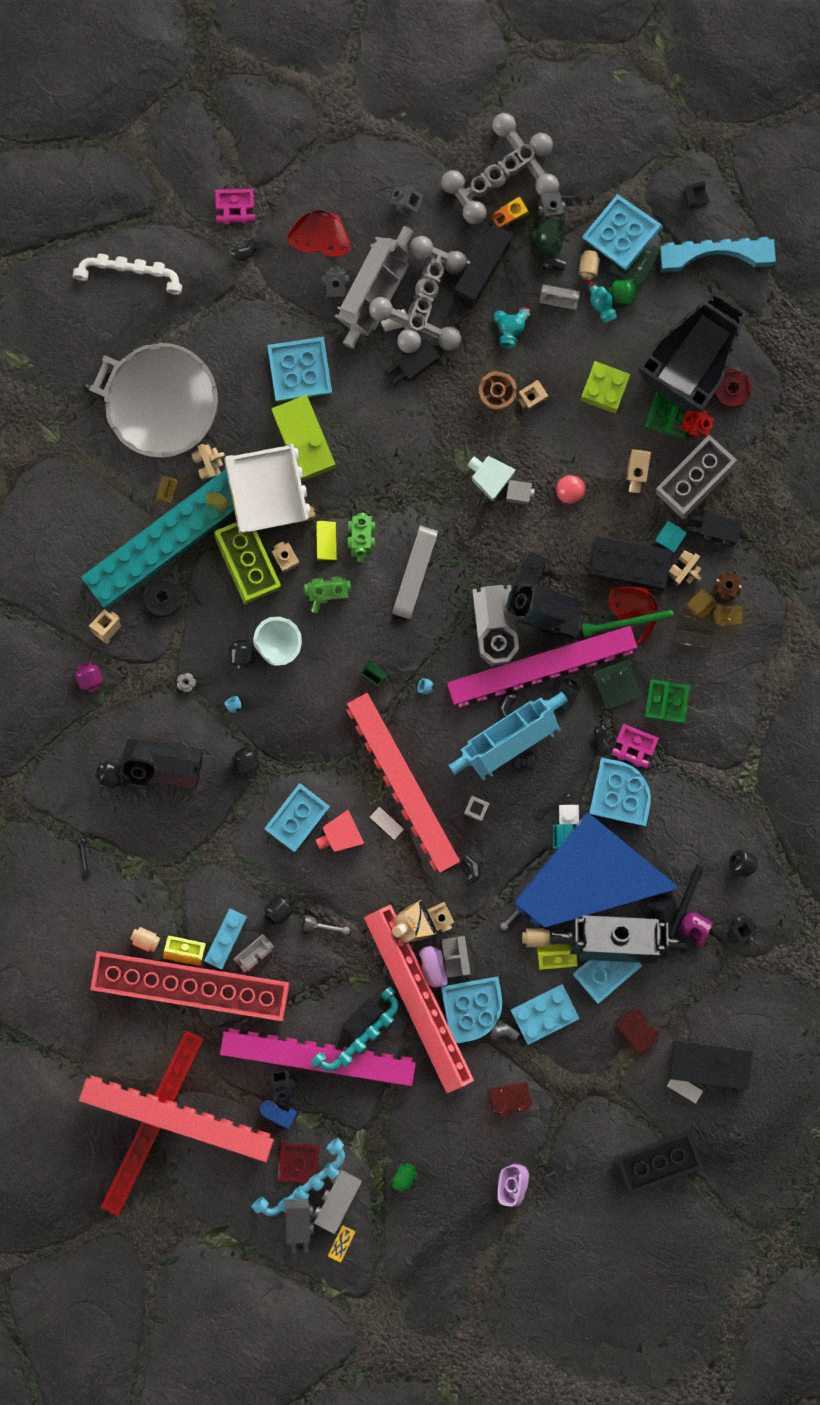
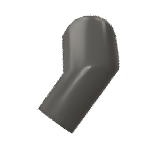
M507 1024L496 1025L490 1032L491 1038L495 1040L506 1035L515 1041L520 1034Z

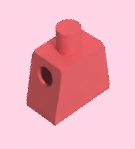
M349 810L322 827L326 835L316 839L320 850L331 845L334 852L364 844Z

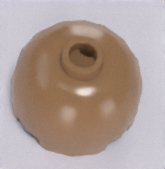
M494 371L482 378L479 385V396L486 407L493 410H501L513 403L516 397L517 386L509 374Z

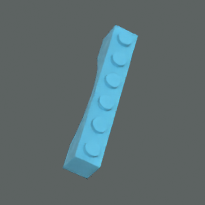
M761 237L755 241L743 238L737 242L724 239L720 240V243H712L711 240L702 241L701 244H694L691 241L683 242L682 245L664 243L659 249L660 273L679 272L694 260L710 255L737 257L753 267L774 266L776 262L774 239L769 240L768 237Z

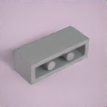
M341 1169L340 1173L331 1180V1183L334 1184L331 1191L327 1189L322 1198L325 1201L322 1208L317 1207L313 1218L316 1219L314 1224L335 1234L362 1180Z

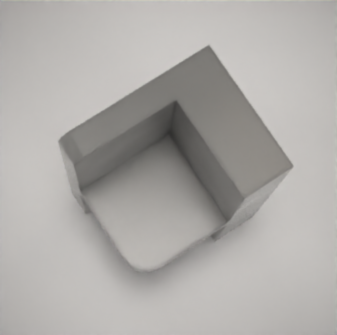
M465 936L443 939L442 947L447 977L470 975Z

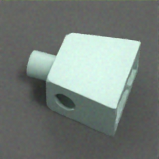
M490 456L483 463L476 457H473L467 465L475 471L472 481L491 501L496 499L515 474V469Z

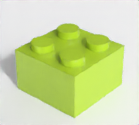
M594 361L580 401L616 414L630 374Z

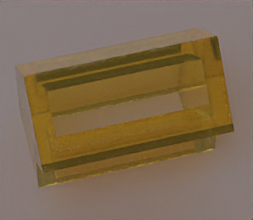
M162 476L155 498L156 501L166 504L171 503L178 480ZM170 482L166 498H164L168 483Z
M206 492L207 508H216L222 513L229 505L228 499L219 492Z
M702 588L685 607L699 620H702L717 605V602Z

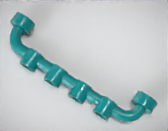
M390 986L380 995V998L385 1003L390 1002V1009L383 1013L333 1063H326L327 1057L320 1052L312 1059L310 1064L315 1069L320 1067L325 1071H334L341 1065L346 1068L353 1061L351 1056L355 1052L361 1054L367 1046L364 1044L369 1039L374 1041L381 1034L378 1030L383 1025L388 1028L394 1022L392 1017L397 1012L399 1006L398 1000L394 996L396 991Z

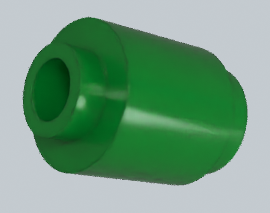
M408 1162L405 1165L400 1164L392 1179L393 1183L391 1186L403 1193L407 1189L409 1190L418 1173L415 1171L416 1167Z

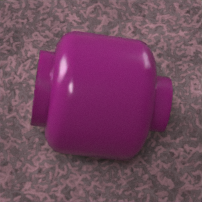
M91 662L78 666L75 677L79 687L89 692L99 689V685L103 681L99 667Z

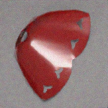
M324 210L311 211L312 213L308 212L303 215L290 230L286 239L291 246L307 253L320 251L326 256L336 257L351 251L350 241L341 218ZM309 242L312 245V247H310L309 245L305 246V244Z
M619 587L610 590L609 606L611 611L618 616V621L656 613L655 611L658 613L657 601L646 587ZM648 596L652 598L653 602L649 601ZM657 621L647 623V627L636 642V645L646 640L656 626Z

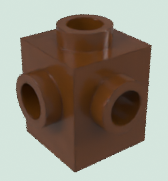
M726 572L721 574L719 578H716L713 589H716L715 595L719 596V599L730 601V599L734 600L736 595H740L742 584H739L740 578H736V574ZM726 583L732 584V588L728 589Z

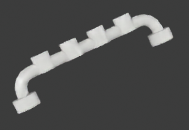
M98 254L97 258L84 259L79 264V267L74 269L72 276L74 279L86 281L89 271L85 269L87 266L93 265L103 269L114 268L118 271L127 270L137 274L147 273L157 277L167 276L171 279V282L167 283L166 291L175 295L181 294L182 285L179 284L177 274L170 269H165V264L154 262L153 267L146 266V261L136 259L135 263L132 264L127 263V258L120 256L116 257V261L108 260L109 256L105 254Z

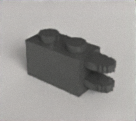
M308 1199L285 1200L286 1243L291 1244L292 1253L297 1251L296 1243H303V1251L308 1253L310 1235H314L313 1223H310V1218H313V1206H309Z

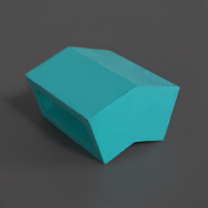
M667 521L655 541L659 546L674 553L685 537L686 532Z
M574 824L553 825V849H557L575 827Z

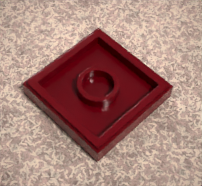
M281 1142L277 1181L306 1184L313 1175L317 1174L320 1145Z

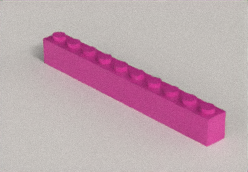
M631 626L447 682L453 705H458L461 708L470 705L469 701L475 699L477 702L487 700V696L495 694V697L506 694L507 689L513 688L516 691L524 688V684L530 682L532 685L539 684L546 677H550V680L561 676L560 673L568 671V674L579 671L578 667L586 665V668L598 665L597 661L604 660L609 662L615 660V656L620 654L623 657L634 654L633 650L637 649Z
M229 1028L228 1032L224 1031L220 1055L412 1086L416 1062H412V1058L401 1056V1059L398 1060L393 1059L391 1054L382 1053L380 1057L374 1056L373 1051L364 1050L362 1054L354 1053L351 1056L353 1061L346 1068L341 1065L334 1071H325L320 1067L315 1069L310 1064L312 1059L322 1052L327 1057L325 1062L330 1064L342 1052L346 1051L348 1047H343V1050H337L335 1045L324 1044V1047L316 1046L317 1042L305 1041V1044L297 1043L298 1039L286 1038V1041L278 1040V1036L268 1034L266 1038L259 1037V1033L248 1031V1034L245 1035L240 1034V1030Z

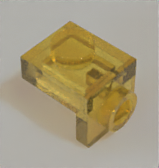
M717 604V609L714 610V620L720 626H743L744 607Z

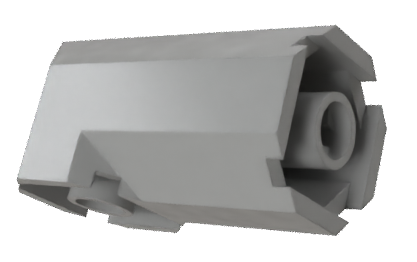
M504 585L482 587L481 592H477V589L472 590L479 654L491 667L508 664L519 650L515 620L510 618L509 615L511 613L506 609L511 585H507L506 589H504Z

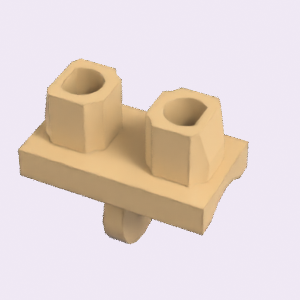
M201 444L197 446L198 450L191 455L195 463L203 461L206 466L199 470L201 479L216 477L221 473L219 467L223 466L221 459L225 457L224 452L218 453L216 448L211 449L209 445Z
M684 550L678 560L686 565L685 568L681 570L676 565H673L668 571V575L675 580L673 582L675 585L678 586L687 574L689 577L686 579V582L689 584L693 580L698 582L701 580V577L698 575L701 568L696 566L694 570H691L700 558L699 555L696 553L692 555Z

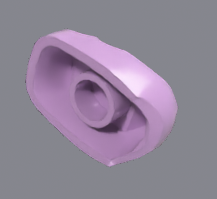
M432 946L424 947L419 952V956L422 960L421 969L428 984L431 987L446 986L448 981L442 952Z
M512 1164L501 1170L498 1183L499 1203L505 1206H520L528 1187L529 1172L526 1167L520 1164Z

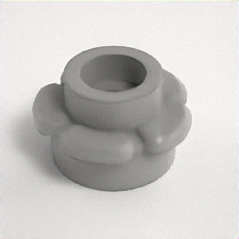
M189 673L181 674L177 679V687L180 690H184V692H190L196 685V680Z

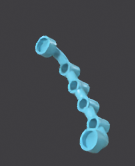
M339 1138L330 1142L327 1150L332 1155L337 1154V1159L327 1164L320 1173L313 1175L306 1184L299 1186L288 1198L282 1199L275 1208H268V1202L264 1197H260L253 1203L252 1209L257 1214L261 1212L266 1216H276L282 1211L285 1213V1200L307 1199L309 1197V1190L314 1188L315 1191H318L323 1187V1179L327 1176L333 1179L339 1174L338 1168L345 1159V1153L342 1149L344 1144Z

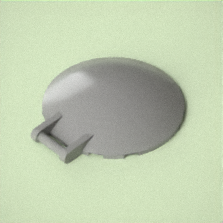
M159 343L139 347L120 362L108 356H103L102 366L94 384L90 386L89 390L105 397L106 416L110 427L119 440L127 447L145 456L171 457L190 450L206 436L216 416L218 393L215 380L209 368L197 355L178 345ZM111 364L114 368L105 389L102 390L100 387Z

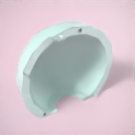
M269 617L256 628L253 644L259 654L271 665H286L293 661L300 652L302 645L301 633L291 620L282 617Z

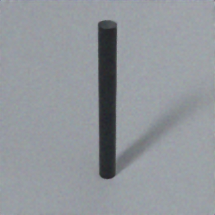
M697 864L668 933V936L675 938L704 868L701 865Z

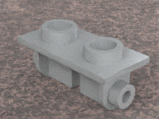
M543 284L539 303L576 310L580 291Z
M262 934L236 956L234 960L244 972L250 971L258 963L257 959L259 957L263 959L272 952L271 949L274 946Z

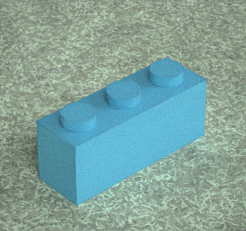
M229 908L204 960L205 962L220 969L224 968L245 925L247 916Z

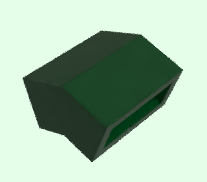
M370 661L365 664L359 673L378 688L388 677L386 672ZM366 669H367L368 671H370L371 673H373V674H374L375 676H377L378 678H380L381 681H380L379 679H377L376 677H374V676H373L372 674H370L369 672H367Z

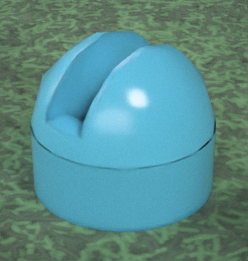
M422 678L418 683V692L430 694L433 691V682Z
M238 696L231 697L225 702L226 708L232 713H236V709H241L242 705Z

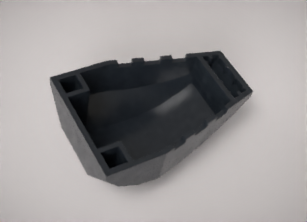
M714 291L657 340L637 370L649 388L679 408L702 412L723 381L747 312Z

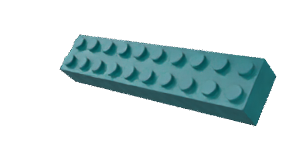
M226 469L81 577L105 610L235 514Z

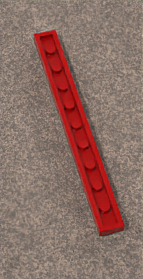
M186 1030L155 1094L156 1097H159L158 1102L165 1103V1100L174 1102L204 1040L203 1038ZM145 1122L141 1123L101 1208L119 1216L161 1127Z

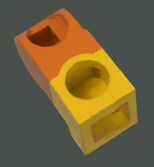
M518 197L493 213L491 218L496 226L503 229L520 218L528 216L529 212L521 198Z

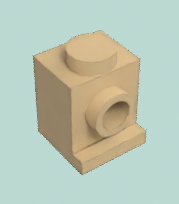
M537 380L519 391V398L517 400L522 408L526 407L530 410L547 400L548 395ZM528 395H533L535 399L530 401Z
M281 542L274 546L275 550L272 551V554L283 573L300 565L289 542L287 544ZM283 552L288 553V557L285 559L281 557Z
M104 609L89 627L95 636L108 644L110 642L109 639L121 627L120 618L114 612L109 613Z
M445 902L427 910L436 931L441 930L443 933L452 928L451 924L454 921ZM443 914L445 921L440 922L438 916Z

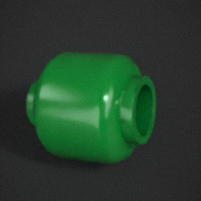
M615 280L612 287H609V293L614 303L632 304L634 299H637V285L633 284L632 280Z

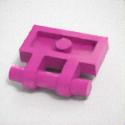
M253 189L215 190L216 210H224V215H216L217 223L228 225L231 222H241V224L255 222L254 214H247V209H254ZM230 210H241V215H230Z
M623 724L616 740L617 743L623 746L621 750L613 748L611 755L618 757L617 759L621 761L626 760L634 763L636 767L641 766L647 769L649 761L644 760L643 756L644 754L652 756L659 738ZM628 747L639 751L638 755L634 756L627 753Z

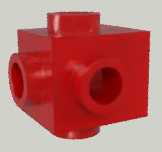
M704 410L702 412L686 411L681 429L694 438L708 436L712 430L714 418L708 416V412Z

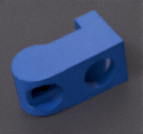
M266 1100L260 1106V1112L264 1117L287 1129L290 1128L298 1112L293 1108H290L289 1112L277 1107L276 1103L272 1100Z

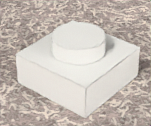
M559 805V824L576 825L579 822V805Z

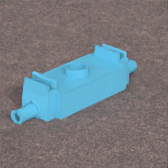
M560 692L548 701H544L542 698L535 702L529 701L467 741L468 745L461 749L463 756L449 764L454 775L467 766H473L480 777L485 780V775L489 774L493 777L492 771L549 734L553 738V731L556 729L561 731L557 724L554 710L568 702L565 695Z

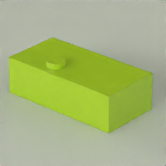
M307 395L271 409L285 446L293 444L294 448L298 449L299 459L296 460L298 467L301 466L303 478H300L301 482L336 468Z
M237 522L215 531L214 538L244 605L280 589L281 584L257 531L239 534Z

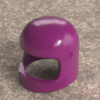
M691 912L681 921L679 932L684 938L687 935L693 937L697 941L696 946L702 948L713 922L698 913Z

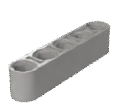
M420 525L392 614L411 619L438 535L437 530Z

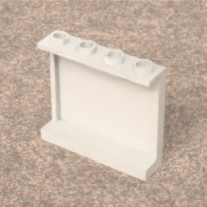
M293 444L237 456H225L224 461L239 534L308 520L311 512L309 504H305L304 497L307 496L305 485H301L300 478H303L301 466L298 467L296 459H299L298 449L294 448Z

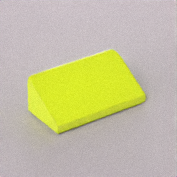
M317 521L318 561L337 560L336 522Z
M168 936L163 958L201 966L206 943Z
M554 944L537 947L539 970L578 966L577 955L570 954V947L568 945Z

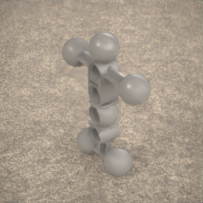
M507 113L498 114L493 119L492 128L497 135L506 137L515 150L508 154L502 162L499 161L498 165L488 166L484 173H481L480 176L472 180L471 186L467 189H464L465 179L463 175L455 170L448 171L442 176V188L447 193L456 195L464 207V219L468 223L475 225L485 219L486 208L481 202L473 201L472 198L483 197L492 188L501 187L509 179V176L516 175L526 167L537 180L535 187L538 194L558 192L559 182L557 178L551 174H546L534 158V155L543 157L552 151L553 141L550 136L545 133L535 134L530 139L529 145H525L515 131V119ZM528 152L531 157L525 159L521 156V153ZM511 162L515 165V168L508 169L505 164ZM497 173L500 178L493 180L490 178V175ZM480 183L484 186V189L476 190L474 186Z
M418 236L410 243L409 250L411 255L419 260L431 258V261L422 270V276L415 285L416 295L413 297L415 301L411 303L408 314L394 309L391 302L384 297H377L371 301L369 313L377 321L390 319L404 325L405 330L400 332L397 338V344L403 352L413 353L419 349L421 337L418 332L437 339L439 346L444 350H454L461 342L459 331L454 327L440 329L427 323L432 308V302L438 295L439 278L444 272L441 264H444L447 272L457 275L464 272L463 267L467 259L460 251L446 253L433 247L429 238ZM430 269L435 271V276L431 275ZM424 286L429 288L430 293L425 292ZM418 303L423 305L424 310L419 309ZM412 320L418 323V328L413 326Z

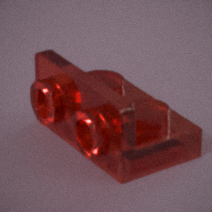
M632 1010L615 1025L640 1055L652 1044L659 1041L656 1037L659 1034L652 1026L648 1027L644 1022L646 1018L640 1011Z
M527 1081L489 1089L493 1111L498 1112V1115L508 1114L510 1109L517 1108V1111L528 1110V1106L532 1105Z

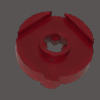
M728 369L714 395L722 406L730 408L739 407L747 402L752 393L751 380L738 369ZM730 384H734L735 387H738V390H735V393L728 391Z

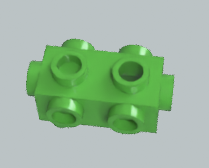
M358 513L356 516H352V521H348V533H352V537H348V548H351V556H357L358 562H364L365 556L371 557V549H375V538L371 537V533H375V522H371L372 516H368L365 513Z
M332 577L331 580L323 581L322 578L312 579V582L304 584L305 596H308L310 601H314L311 611L318 613L321 603H328L329 599L348 598V592H351L350 580L346 581L342 577Z

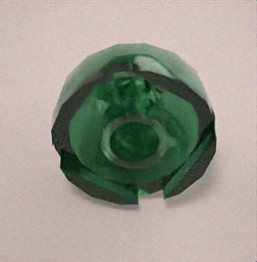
M549 218L544 220L538 229L535 228L533 240H536L537 248L543 254L558 257L557 252L561 253L565 238V232H562V226L565 227L563 219Z

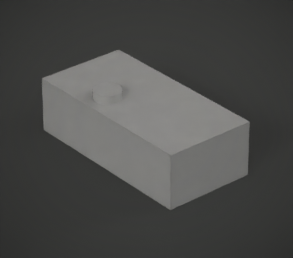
M708 435L656 488V495L682 519H685L737 466V460Z

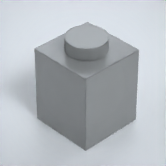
M509 480L506 502L528 505L529 500H533L535 489H531L532 483Z
M471 796L464 815L482 822L489 803Z

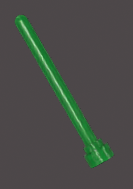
M668 610L599 625L585 623L582 624L584 638H592L598 632L672 618L674 612Z

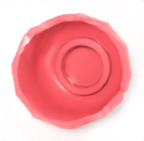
M568 475L558 481L555 490L557 497L563 503L574 504L584 498L586 487L579 477Z

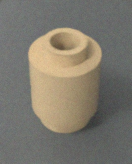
M584 251L581 256L578 274L582 276V279L593 280V278L597 277L600 261L597 252Z
M139 927L138 930L134 929L130 940H133L132 945L148 952H154L160 937H157V934Z
M526 928V932H522V944H526V948L550 945V930H545V928Z

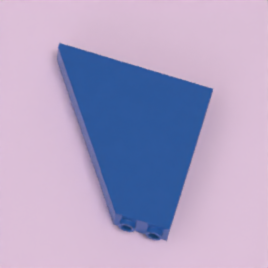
M585 813L561 845L515 899L514 903L517 905L515 909L523 915L525 913L532 917L530 921L537 927H540V925L548 927L671 891L678 886L592 815Z

